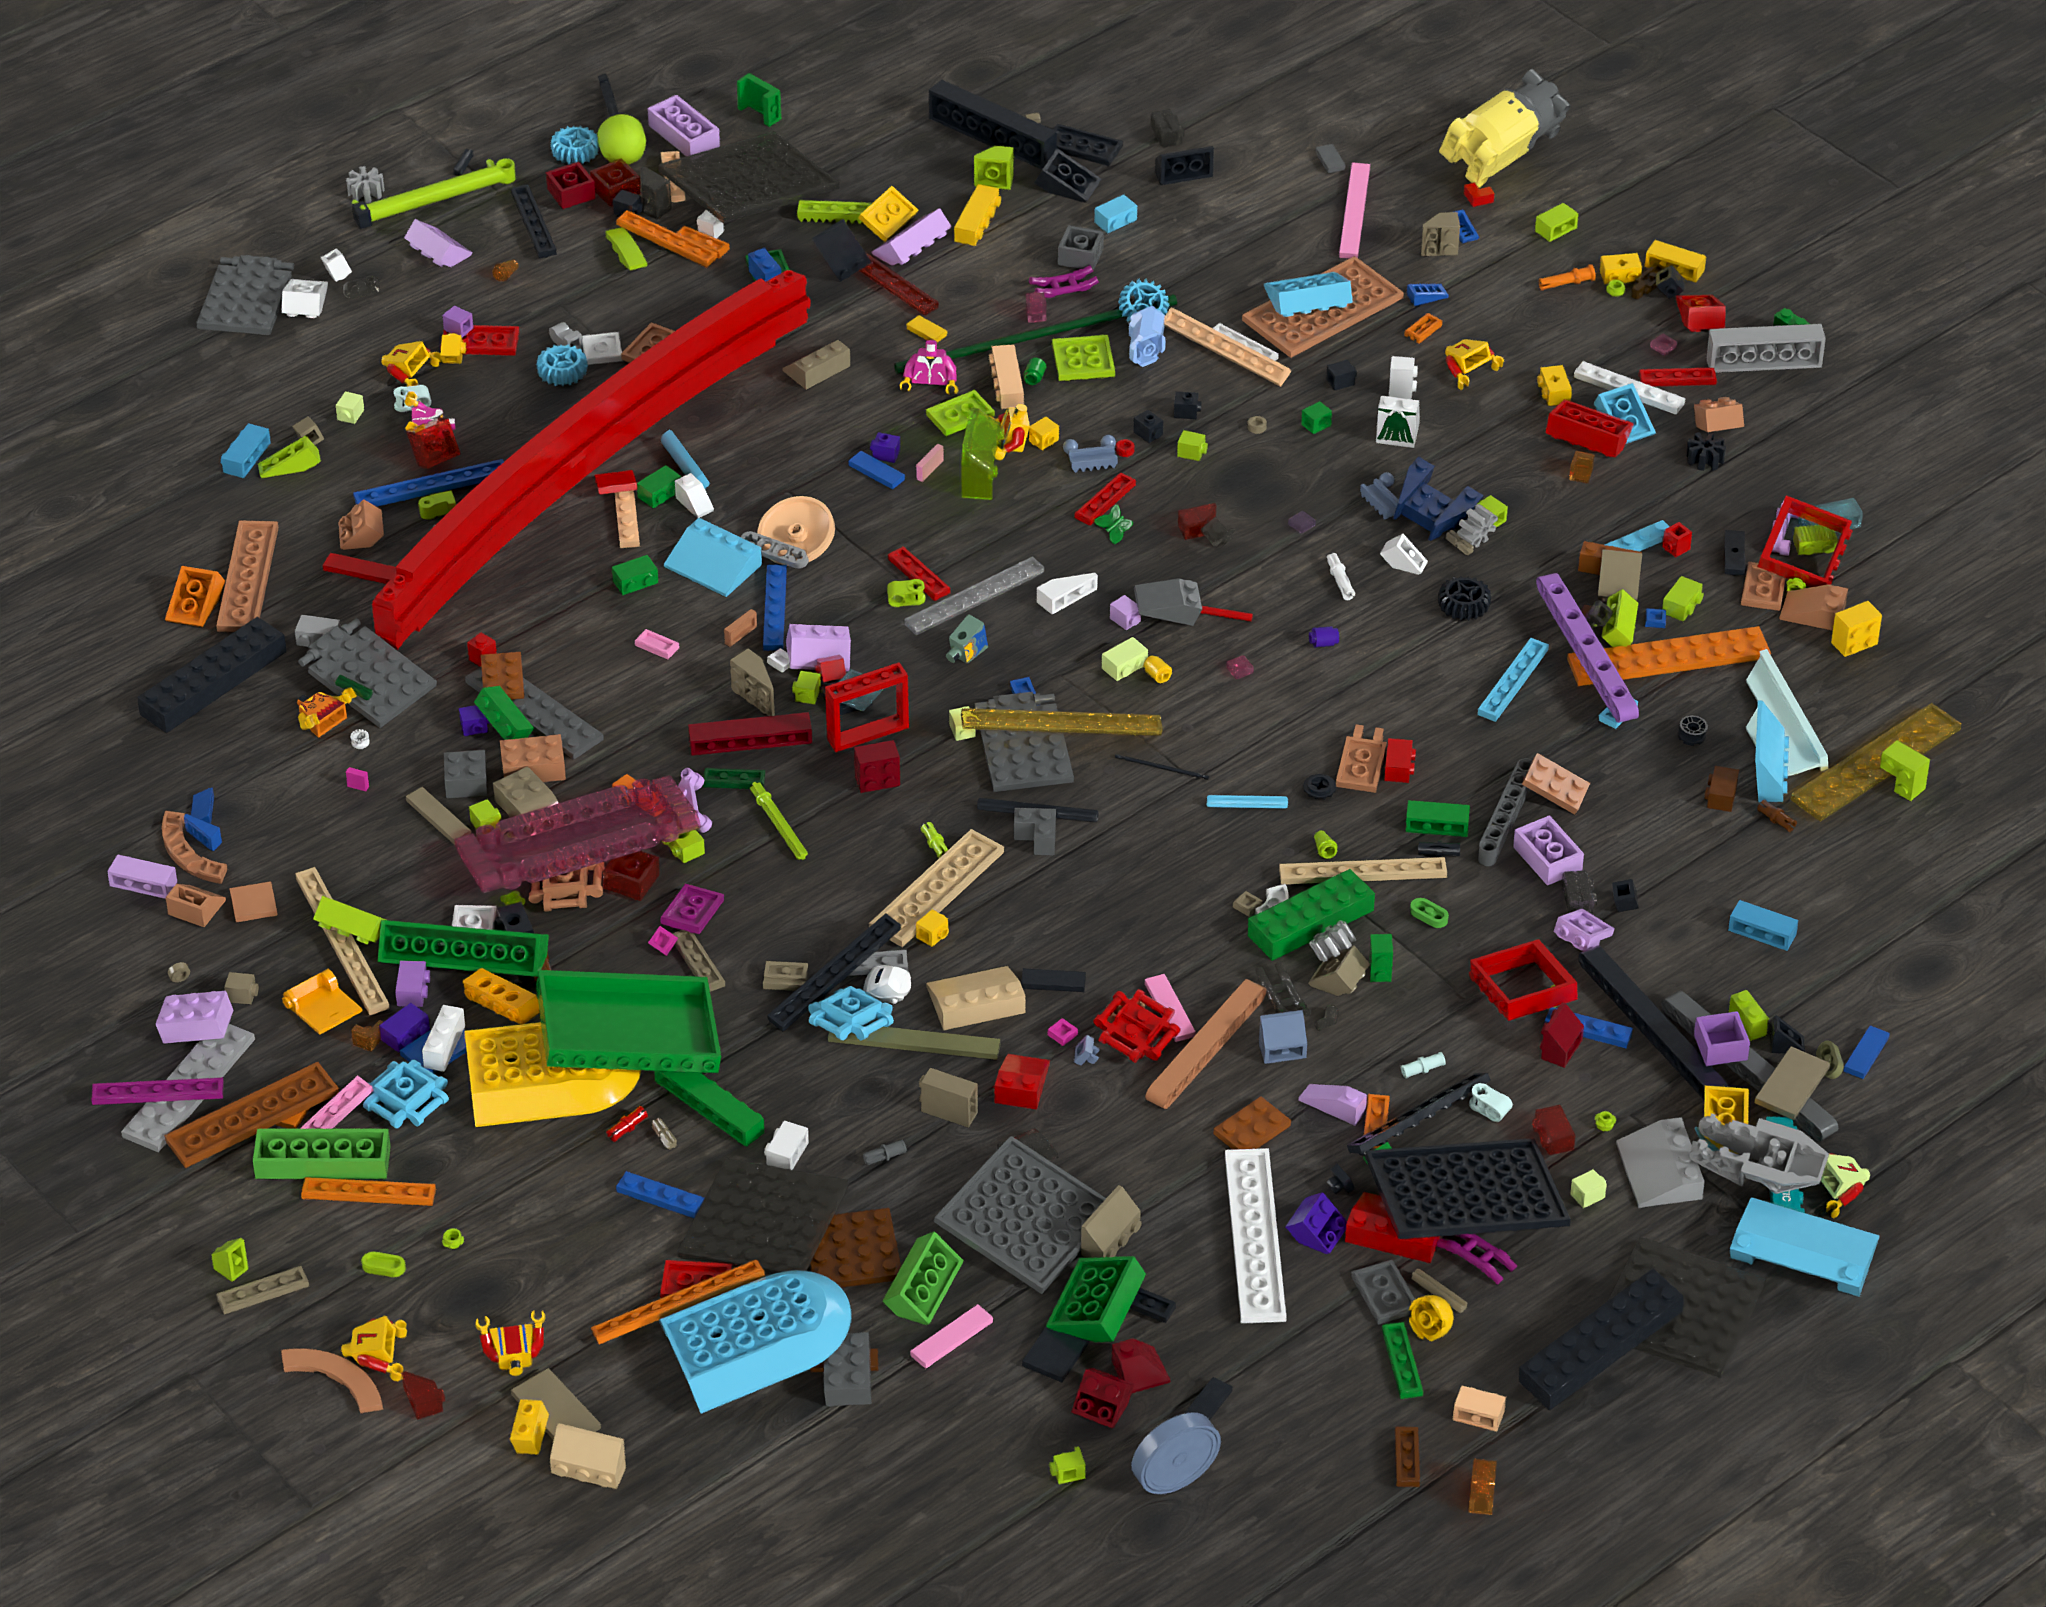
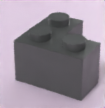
M1015 808L1014 840H1034V855H1055L1056 809Z

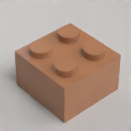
M1720 397L1718 401L1701 400L1700 404H1694L1696 427L1712 432L1744 427L1742 404L1736 402L1735 399Z

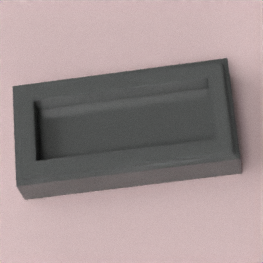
M1333 144L1316 147L1315 152L1328 173L1345 170V163Z

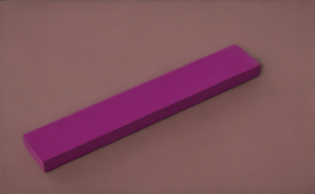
M223 1077L99 1083L92 1085L91 1100L92 1105L222 1099L224 1081Z

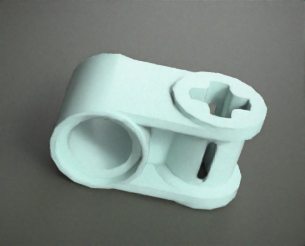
M424 385L398 387L394 390V396L396 397L394 408L399 412L411 411L414 408L413 405H405L406 395L409 391L417 394L416 401H421L427 407L431 405L428 388Z
M1478 1083L1472 1088L1473 1097L1470 1099L1469 1106L1474 1111L1488 1117L1491 1121L1500 1122L1513 1106L1509 1097L1497 1092L1486 1084Z

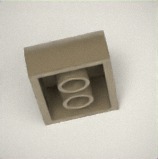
M528 766L493 783L496 803L527 835L562 819L561 808L555 795Z

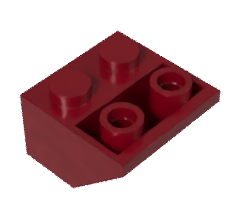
M1562 1002L1558 1009H1554L1549 1023L1543 1025L1541 1031L1543 1039L1540 1044V1049L1542 1050L1541 1059L1565 1068L1583 1041L1584 1025L1566 1003Z
M1095 1368L1085 1369L1071 1412L1114 1428L1128 1406L1135 1384Z

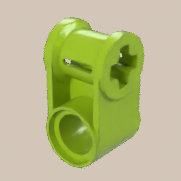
M919 579L889 583L887 586L889 604L893 607L923 604L926 599L923 593L924 582Z

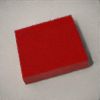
M633 470L594 475L599 494L637 489Z

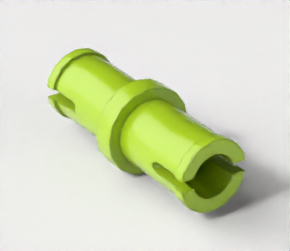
M927 822L929 829L923 824L921 831L926 836L929 847L933 848L938 858H940L942 853L945 854L949 849L944 844L942 835L937 833L934 825L931 822Z

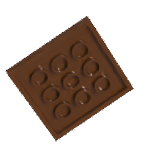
M890 1208L802 1219L811 1272L828 1277L841 1288L894 1281L901 1268Z

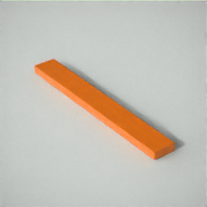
M753 1260L593 1326L591 1328L598 1344L604 1343L764 1277L765 1273L758 1260Z

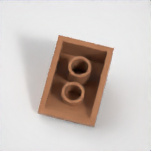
M1823 585L1788 591L1779 620L1833 631L1835 613L1845 610L1848 588Z

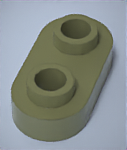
M1831 1041L1822 1042L1817 1048L1816 1056L1830 1063L1825 1076L1829 1079H1835L1841 1075L1844 1067L1838 1046Z

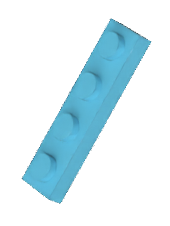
M1661 520L1605 545L1642 551L1663 542L1664 530L1670 526Z

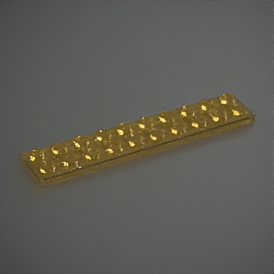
M1931 703L1792 793L1791 800L1821 822L1892 775L1880 768L1882 752L1898 740L1923 755L1961 730V723Z

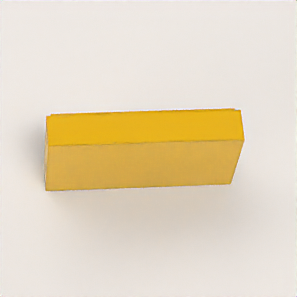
M920 315L907 323V330L927 341L934 340L938 343L947 336V330Z

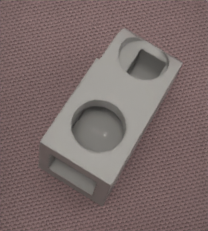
M561 322L549 329L551 339L558 346L561 344L562 346L574 344L577 349H582L581 333L577 330L569 329L566 323Z

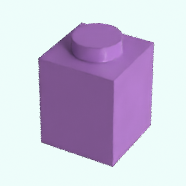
M453 306L443 315L444 330L461 335V337L465 336L473 329L472 313Z

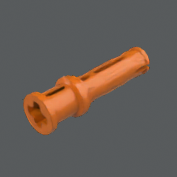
M1590 264L1581 269L1573 268L1568 273L1540 278L1539 287L1541 290L1570 283L1578 285L1582 281H1595V270L1593 265Z

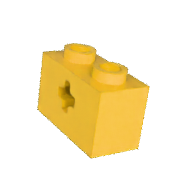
M1638 253L1601 256L1600 273L1604 284H1609L1612 280H1620L1623 283L1635 282V279L1641 275L1642 265Z
M1563 365L1540 368L1537 383L1542 388V397L1546 399L1548 406L1559 405L1564 399L1571 401L1572 388Z
M520 1399L510 1441L517 1453L539 1454L549 1416L542 1401Z

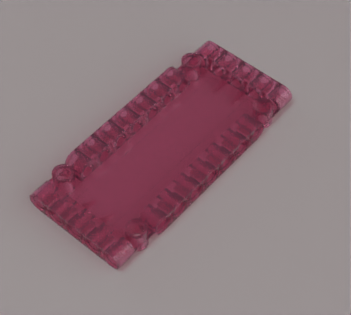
M667 775L653 779L651 783L648 779H638L632 783L633 788L631 789L624 785H619L504 819L496 824L495 829L491 825H483L477 828V837L471 833L455 838L454 841L460 858L484 894L500 888L516 889L524 881L530 883L538 882L656 846L660 840L672 842L678 839L680 834L700 829L701 825L695 809L672 777Z

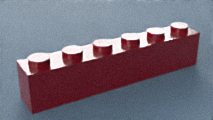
M809 712L688 724L691 756L812 743V727Z

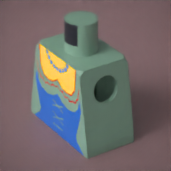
M968 614L950 635L951 650L946 654V657L952 663L957 659L969 663L986 650L988 642L984 623Z

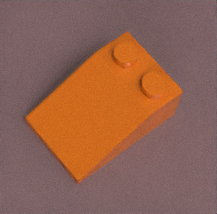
M181 566L165 621L203 627L220 599L225 583L223 577L216 571Z

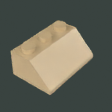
M558 1423L550 1456L551 1473L562 1477L578 1479L582 1482L598 1484L602 1487L617 1489L626 1469L624 1440Z

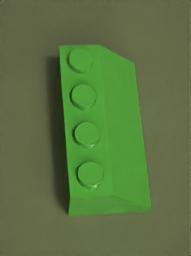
M935 1231L917 1238L885 1295L883 1302L898 1317L924 1325L930 1324L963 1260Z

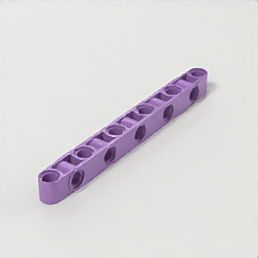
M1557 573L1537 577L1536 584L1540 595L1615 720L1620 723L1637 719L1639 717V710L1636 702Z

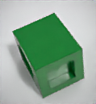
M1319 401L1302 410L1301 425L1312 434H1315L1331 426L1332 411Z

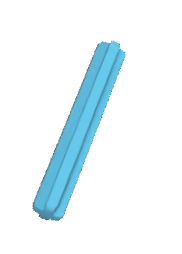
M1208 795L1207 807L1286 809L1288 807V798L1286 796Z

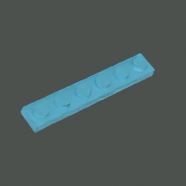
M1530 638L1478 708L1479 716L1497 721L1547 653L1549 644Z

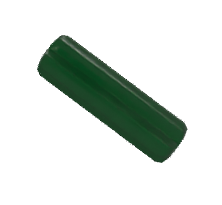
M339 675L336 678V686L343 689L351 687L357 696L365 700H370L373 695L372 689L343 675Z

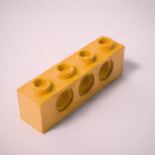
M480 968L463 981L464 993L469 1000H473L483 1007H487L497 1014L507 1017L511 1021L525 1024L540 1013L537 995L483 968Z

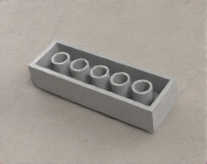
M1822 324L1710 329L1706 359L1708 367L1715 368V373L1822 367L1826 338Z

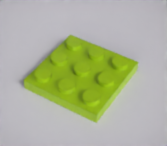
M1108 335L1052 339L1059 381L1115 377Z

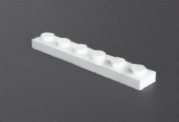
M1584 361L1574 372V378L1607 390H1613L1633 383L1641 402L1673 414H1677L1685 404V398Z

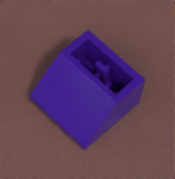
M1322 1192L1306 1197L1286 1225V1228L1298 1243L1324 1254H1330L1345 1232L1347 1221Z

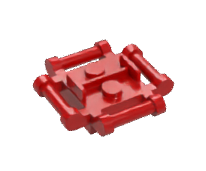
M1140 989L1136 991L1131 1000L1123 992L1117 991L1111 1003L1101 1015H1097L1093 1020L1094 1024L1103 1030L1099 1037V1042L1104 1045L1107 1043L1127 1055L1129 1060L1134 1063L1139 1058L1142 1059L1144 1055L1154 1061L1158 1060L1162 1050L1181 1031L1178 1025L1168 1023L1174 1016L1175 1010L1171 1007L1166 1008L1146 996L1145 992ZM1142 1002L1162 1014L1163 1017H1158L1138 1004ZM1119 1005L1123 1008L1118 1012L1115 1020L1112 1023L1108 1022V1018ZM1166 1032L1156 1046L1152 1047L1162 1033Z

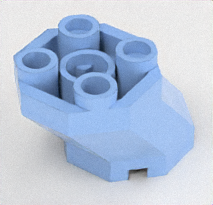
M1154 306L1134 313L1129 323V336L1131 337L1129 358L1142 367L1156 362L1158 359L1157 354L1159 352L1163 353L1165 350V337L1163 336L1165 315Z

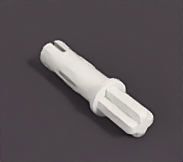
M1336 553L1329 554L1327 559L1330 565V573L1335 577L1343 598L1351 600L1355 596V592L1345 573V566L1340 562Z

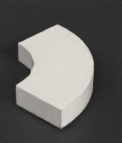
M1286 884L1266 889L1267 900L1263 905L1255 908V914L1287 900L1289 894Z

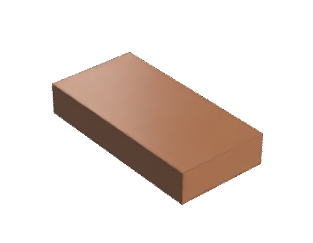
M750 609L724 629L726 645L731 647L757 627L756 611Z

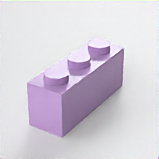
M122 855L116 856L107 871L109 884L112 887L165 899L177 884L175 867Z

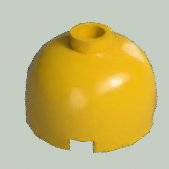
M1426 1295L1414 1300L1409 1307V1311L1412 1310V1317L1409 1318V1323L1415 1334L1421 1339H1424V1337L1429 1341L1439 1339L1446 1335L1453 1325V1311L1449 1303L1439 1296Z

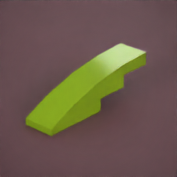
M623 227L605 231L606 238L612 243L613 250L618 254L619 261L629 270L647 266V262L639 247Z

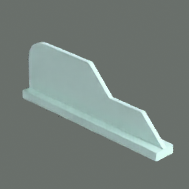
M1767 649L1760 651V658L1746 682L1757 702L1762 700L1785 728V736H1789V748H1785V751L1789 753V763H1785V766H1788V776L1819 767L1820 771L1829 769L1827 753ZM1758 707L1746 726V730L1755 746Z

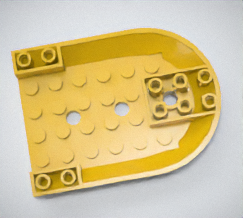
M541 1022L464 1031L475 1127L598 1112L624 1099L633 1090L641 1074V1070L547 1067ZM511 1058L516 1059L514 1062H508L507 1060Z

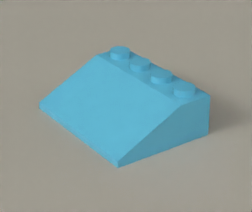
M1336 272L1264 283V288L1276 312L1284 317L1293 316L1295 312L1306 314L1310 313L1313 309L1324 311L1328 310L1331 306L1342 308L1346 307L1349 303H1353L1350 280Z
M698 518L685 530L665 561L664 567L727 597L762 565L761 547Z
M1758 700L1755 757L1758 802L1764 799L1767 802H1783V795L1787 793L1788 789L1787 781H1784V778H1788V766H1785V763H1789V753L1785 751V748H1789V736H1785V728L1762 700Z

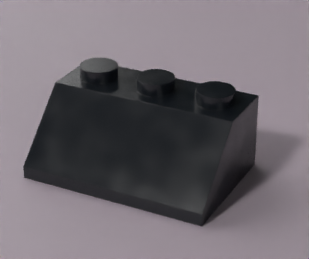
M1209 146L1160 154L1155 158V174L1160 185L1213 177L1214 147Z

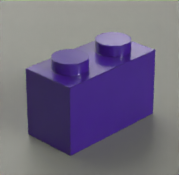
M409 1003L379 1025L381 1040L398 1053L402 1048L430 1030L428 1014L412 1003Z

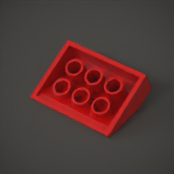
M1363 1192L1352 1208L1347 1221L1345 1242L1431 1263L1437 1242L1441 1236L1398 1239L1381 1196Z

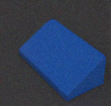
M208 788L193 795L191 816L210 824L214 803L213 788Z

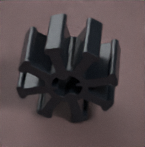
M1700 432L1695 433L1694 440L1689 438L1687 443L1686 457H1688V464L1692 466L1698 463V470L1704 471L1705 464H1708L1712 468L1711 470L1718 469V463L1724 464L1726 446H1724V439L1720 437L1714 440L1713 432H1708L1707 439H1704Z

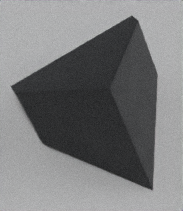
M1777 1015L1773 1016L1769 1021L1771 1052L1787 1053L1790 1047L1805 1052L1804 1036Z

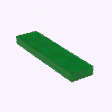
M1404 1322L1382 1325V1333L1400 1399L1423 1396L1421 1381Z

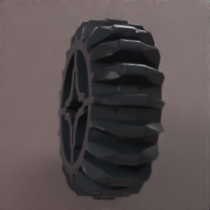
M1460 575L1459 578L1453 577L1452 580H1446V583L1442 584L1438 592V603L1441 611L1446 612V616L1452 615L1453 619L1460 618V621L1462 619L1469 621L1470 618L1476 620L1478 616L1483 617V614L1488 612L1491 605V593L1488 585L1483 584V581H1477L1476 577L1471 579L1469 575L1467 578H1463Z

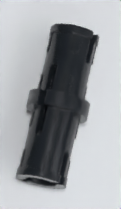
M1419 841L1418 855H1437V857H1441V855L1460 856V843Z

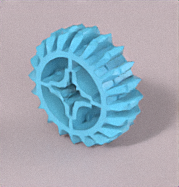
M567 126L566 129H560V132H555V135L552 136L551 150L553 157H556L557 161L562 163L567 162L568 165L576 162L581 164L585 161L590 162V159H595V155L599 151L597 134L593 130H589L588 127L582 128V126H573L571 128Z
M1140 279L1136 283L1130 282L1129 286L1126 285L1124 291H1121V298H1119V304H1121L1119 310L1123 311L1122 317L1128 316L1127 322H1130V318L1134 313L1152 306L1155 301L1158 310L1166 315L1169 303L1167 302L1168 296H1164L1165 290H1160V285L1154 286V280L1151 283H1148L1147 279L1143 283ZM1132 295L1135 297V303L1133 305H1131L1130 303V297Z
M561 344L560 346L553 345V348L547 347L546 351H541V355H538L536 366L539 377L543 381H547L548 384L554 383L555 386L558 384L564 386V384L571 385L572 382L577 383L578 379H583V375H586L588 364L585 353H582L581 349H577L576 346L570 347L569 344L566 346Z

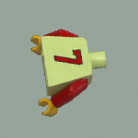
M1829 1153L1821 1178L1822 1183L1834 1199L1838 1198V1201L1831 1200L1826 1205V1212L1834 1209L1831 1212V1218L1837 1217L1839 1215V1208L1842 1205L1846 1206L1863 1191V1185L1870 1178L1869 1170L1861 1169L1854 1158Z

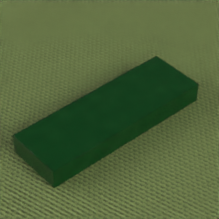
M704 768L703 787L750 789L754 782H760L764 787L766 773L765 770Z

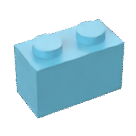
M1125 195L1095 208V223L1107 233L1137 220V205Z

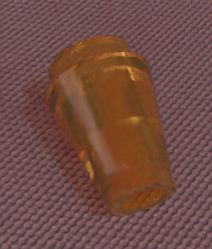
M512 259L496 264L492 270L494 278L497 281H506L519 268L518 262Z

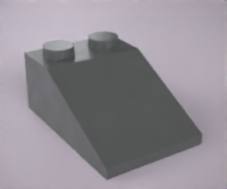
M1173 579L1139 584L1134 587L1139 615L1194 626L1202 611L1197 582Z

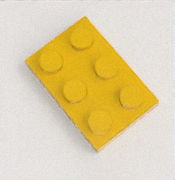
M891 186L862 212L858 219L881 240L886 242L914 217L919 210Z

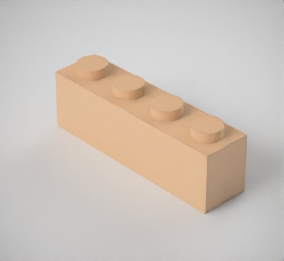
M1015 345L992 346V354H989V365H993L991 366V375L994 390H996V401L1000 402L1001 409L1016 407L1017 404L1024 405V391Z

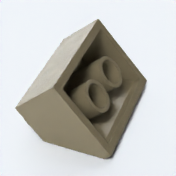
M836 340L784 367L783 372L803 388L808 389L850 367V349L839 340Z
M1118 1185L1081 1226V1256L1085 1258L1115 1257L1121 1246L1124 1247L1127 1244L1129 1237L1140 1229L1142 1224L1140 1221V1210L1122 1186Z

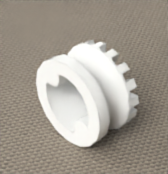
M359 729V731L355 730V732L351 733V744L354 748L363 749L369 745V734L366 730L362 729L361 731Z

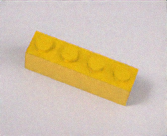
M977 185L954 227V242L975 246L978 240L982 239L984 229L988 228L990 218L994 217L996 207L1000 206L1001 196H999V188Z

